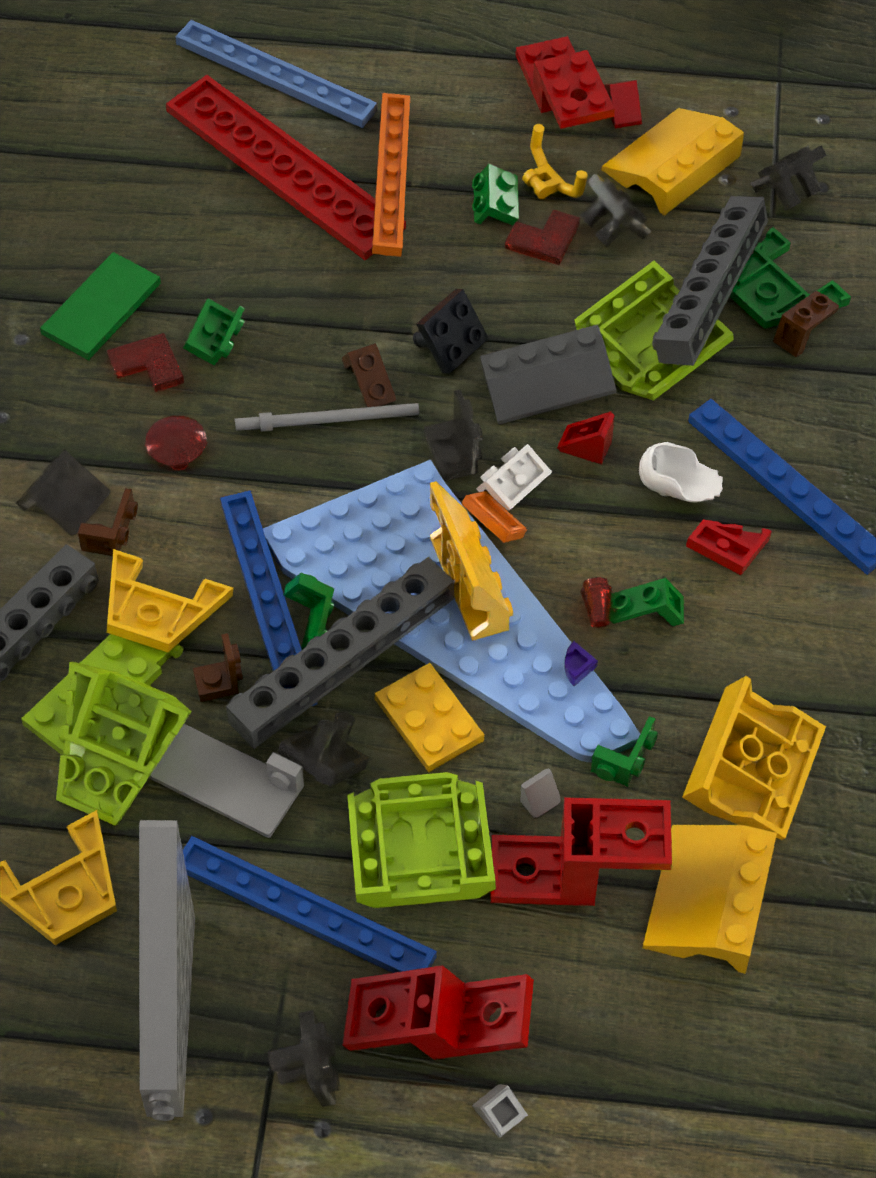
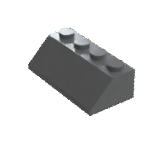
M598 324L480 356L484 378L498 425L616 393L606 347Z

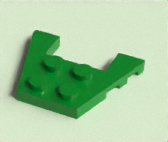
M774 227L769 229L762 243L759 242L754 248L753 254L748 259L729 296L764 329L779 325L782 314L810 295L773 262V260L788 252L791 242ZM833 280L817 290L838 304L839 308L845 307L850 303L851 296Z

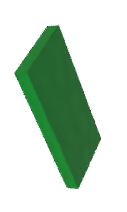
M112 252L40 327L41 335L89 361L161 284L160 276Z

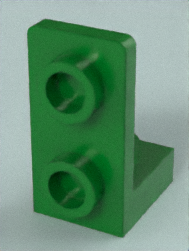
M667 578L609 595V621L612 624L654 612L663 616L672 627L684 624V596Z

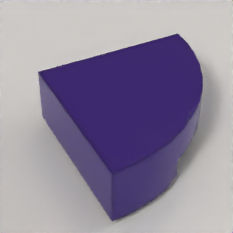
M573 641L567 649L564 662L565 674L573 686L577 685L597 667L598 661Z

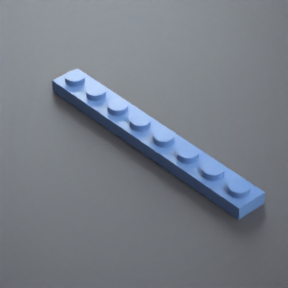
M190 20L176 35L177 45L361 128L377 112V102L193 20Z

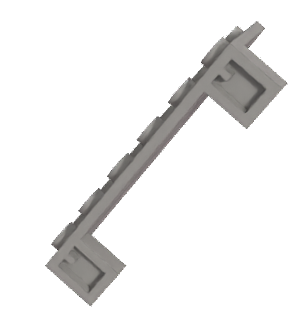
M183 724L149 776V779L267 838L272 836L304 787L302 766L274 752L265 764L186 724Z

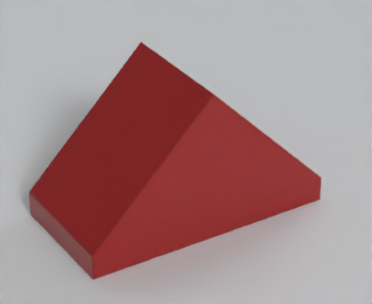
M637 80L604 84L615 107V116L611 118L614 128L642 124Z
M608 412L567 425L557 449L560 452L602 465L612 443L615 415L612 412Z

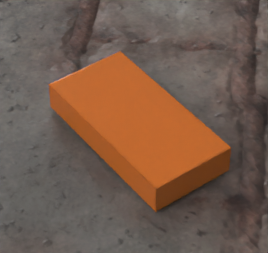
M486 491L466 495L461 503L503 543L521 539L527 531L523 524Z

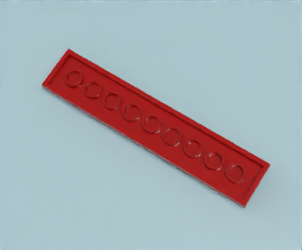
M205 75L166 103V111L363 260H367L373 255L375 198L210 76ZM404 220V229H403V231L406 229V221H405V220Z

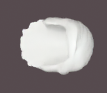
M669 442L657 443L649 447L640 459L639 475L641 481L647 488L659 493L661 496H671L687 502L697 503L713 500L714 496L719 497L723 490V477L718 475V470H713L699 463L696 454L687 447Z

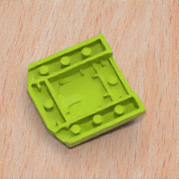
M652 261L574 319L576 330L598 324L606 347L614 383L622 391L653 401L734 340L733 332L717 319L694 366L659 363L657 351L653 349L652 345L653 336L661 327L664 315L668 314L673 304V299L680 290L674 286V278L655 261Z
M449 772L380 778L370 783V789L354 796V792L347 795L357 903L372 908L477 899L496 889L483 782L476 781V785L458 780V775Z

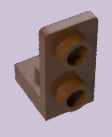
M818 291L813 292L782 314L773 342L793 356L798 357L804 352L811 330L836 313L839 305L830 300L826 295Z
M376 343L348 352L341 358L345 369L352 367L366 407L383 406L396 400Z
M125 488L112 528L97 523L80 524L78 537L81 551L113 556V549L120 551L122 545H127L130 520H135L138 510V502L134 501L132 489Z
M228 633L221 635L225 661L193 668L200 702L239 694L237 681L243 680L240 666L241 659L237 643H230Z

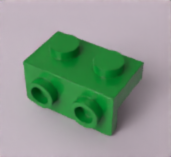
M488 164L481 173L475 175L472 182V188L474 189V201L472 204L474 222L481 224L487 216H491L514 225L519 219L518 176Z
M207 298L183 349L215 366L221 356L227 358L231 352L234 342L230 341L232 335L237 336L245 320L241 319L245 308L239 305L235 312H232Z

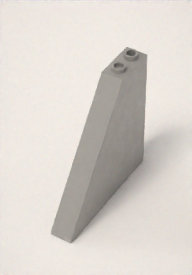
M140 820L139 823L140 1093L147 1117H152L158 1121H170L174 1117H183L195 914L177 820Z

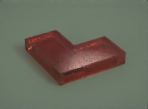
M553 209L543 229L516 221L505 241V248L560 265L580 225V217Z
M164 333L107 350L108 359L117 379L146 370L155 392L184 383V377Z

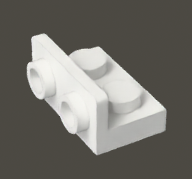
M529 444L519 451L514 447L501 458L504 464L499 469L493 465L480 477L483 483L476 489L478 492H483L486 489L499 504L509 511L550 475L552 471Z

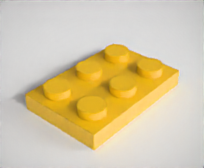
M431 663L424 665L375 693V701L428 773L484 741L482 730Z

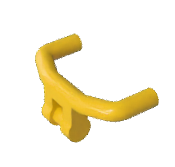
M541 124L534 125L530 149L538 168L527 170L522 180L528 187L534 189V193L539 199H545L547 196L558 191L573 198L581 197L585 191L587 172L583 170L577 171L574 185L566 183L549 165L541 145L544 126Z

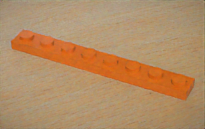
M382 93L372 254L398 257L402 255L410 111L409 95Z

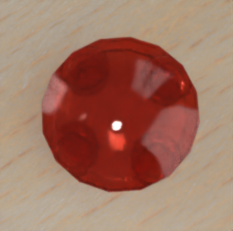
M169 416L160 419L151 426L146 434L145 447L147 453L157 462L169 465L175 470H183L188 467L190 462L202 454L207 445V436L203 426L196 420L186 416Z

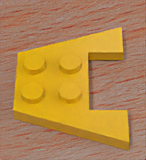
M113 549L107 633L169 652L233 596L234 588L203 579L193 600L136 582L135 580L143 567L142 558Z
M97 810L71 823L67 827L69 835L81 853L31 881L20 885L6 860L0 862V902L54 945L63 942L117 912Z

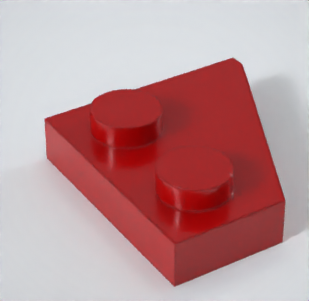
M702 520L688 537L686 547L742 575L770 540L772 531L762 528L761 534L742 531L743 525L721 524L717 521Z

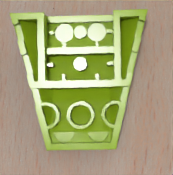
M69 662L68 674H71L70 690H67L65 705H68L66 724L63 725L62 738L65 741L63 755H60L56 800L87 814L97 810L99 819L116 826L192 711L173 695L118 672L77 662Z

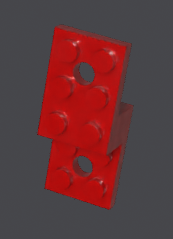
M568 36L516 47L515 56L540 112L553 111L560 129L615 116V107L588 50L575 52Z
M443 965L351 979L342 1045L349 1051L412 1043L433 1060L527 1048L534 980L528 974L464 983ZM383 1004H386V1009L384 1013L376 1018V1011H378L383 1006ZM497 1008H501V1014L498 1019L490 1022V1016Z

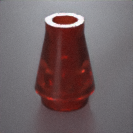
M596 577L587 579L583 582V588L580 590L590 618V625L594 628L606 627L610 624L609 614L612 587L608 584L606 578Z

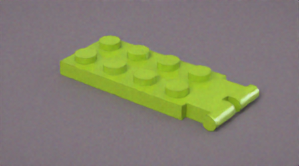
M110 634L80 663L115 671L150 686L162 674L161 666L171 656L174 658L180 657L184 648L177 644L171 651L165 652ZM71 674L64 677L21 718L23 726L61 755H63L65 741L62 738L63 725L66 724L68 705H65L67 690H70Z

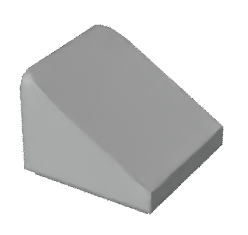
M549 768L521 785L520 802L534 818H538L561 802L559 791Z
M499 1084L472 1105L477 1114L498 1137H502L528 1116L508 1085Z

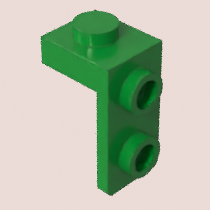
M301 572L286 584L283 596L310 608L301 646L303 650L311 639L317 636L320 637L328 631L325 626L327 618L332 613L334 602H332L334 588L318 581L312 575Z
M648 717L629 757L597 745L592 755L591 772L605 781H615L628 787L633 775L639 777L646 759L642 756L645 750H652L657 740L658 732L654 730L656 718Z

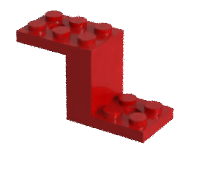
M564 797L561 836L492 835L491 851L496 889L491 891L490 903L595 906L599 868L671 870V800ZM630 828H638L644 832L645 837L641 840H632L627 837L625 832ZM527 863L535 868V872L529 876H523L517 872L516 868L520 864Z

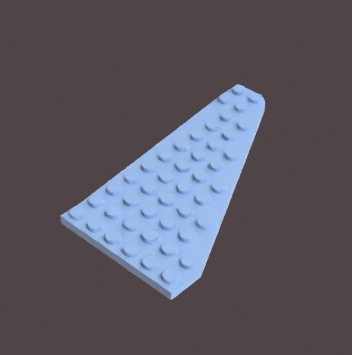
M428 460L265 527L263 531L269 550L284 575L294 579L302 572L312 575L318 581L333 587L332 602H334V606L350 615L356 611L357 607L364 600H371L379 594L387 583L395 582L402 577L413 564H419L429 557L442 569L430 540V534L441 527L435 511H432L430 507V483L437 481L458 503L461 504V502L446 485L432 461ZM467 511V513H468V515H469V517H470L471 522H472V521H475V520L473 519V517H472V516L469 514V512ZM478 525L481 535L479 541L482 547L487 546L489 550L492 572L497 571L500 576L503 598H509L513 608V616L509 618V630L472 641L454 598L397 641L395 645L423 663H431L437 672L577 760L592 762V755L597 745L617 753L634 747L640 736L639 731L624 708L594 670L577 685L573 686L565 674L564 662L571 641ZM387 611V612H385V613H395V612H394V611Z

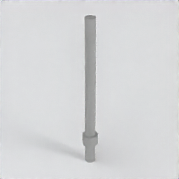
M418 403L282 415H272L271 412L259 413L258 417L235 418L236 431L260 429L263 432L273 431L274 427L419 415Z

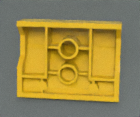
M678 108L602 165L601 170L625 188L637 184L653 196L659 212L665 216L741 156L744 132L723 117Z
M437 481L431 482L430 507L432 511H435L441 527L430 534V540L443 571L454 580V598L471 640L508 631L509 618L513 616V608L509 598H503L500 591L502 590L501 579L497 571L492 572L490 567L491 556L487 546H481L479 541L481 535L477 522H471L467 510Z
M744 676L725 687L682 798L710 815L738 825L777 833L776 838L783 840L788 833L826 726L794 706L773 705L752 691L751 679Z
M672 825L671 870H661L642 948L683 959L697 954L726 960L738 972L746 974L777 833L745 825Z

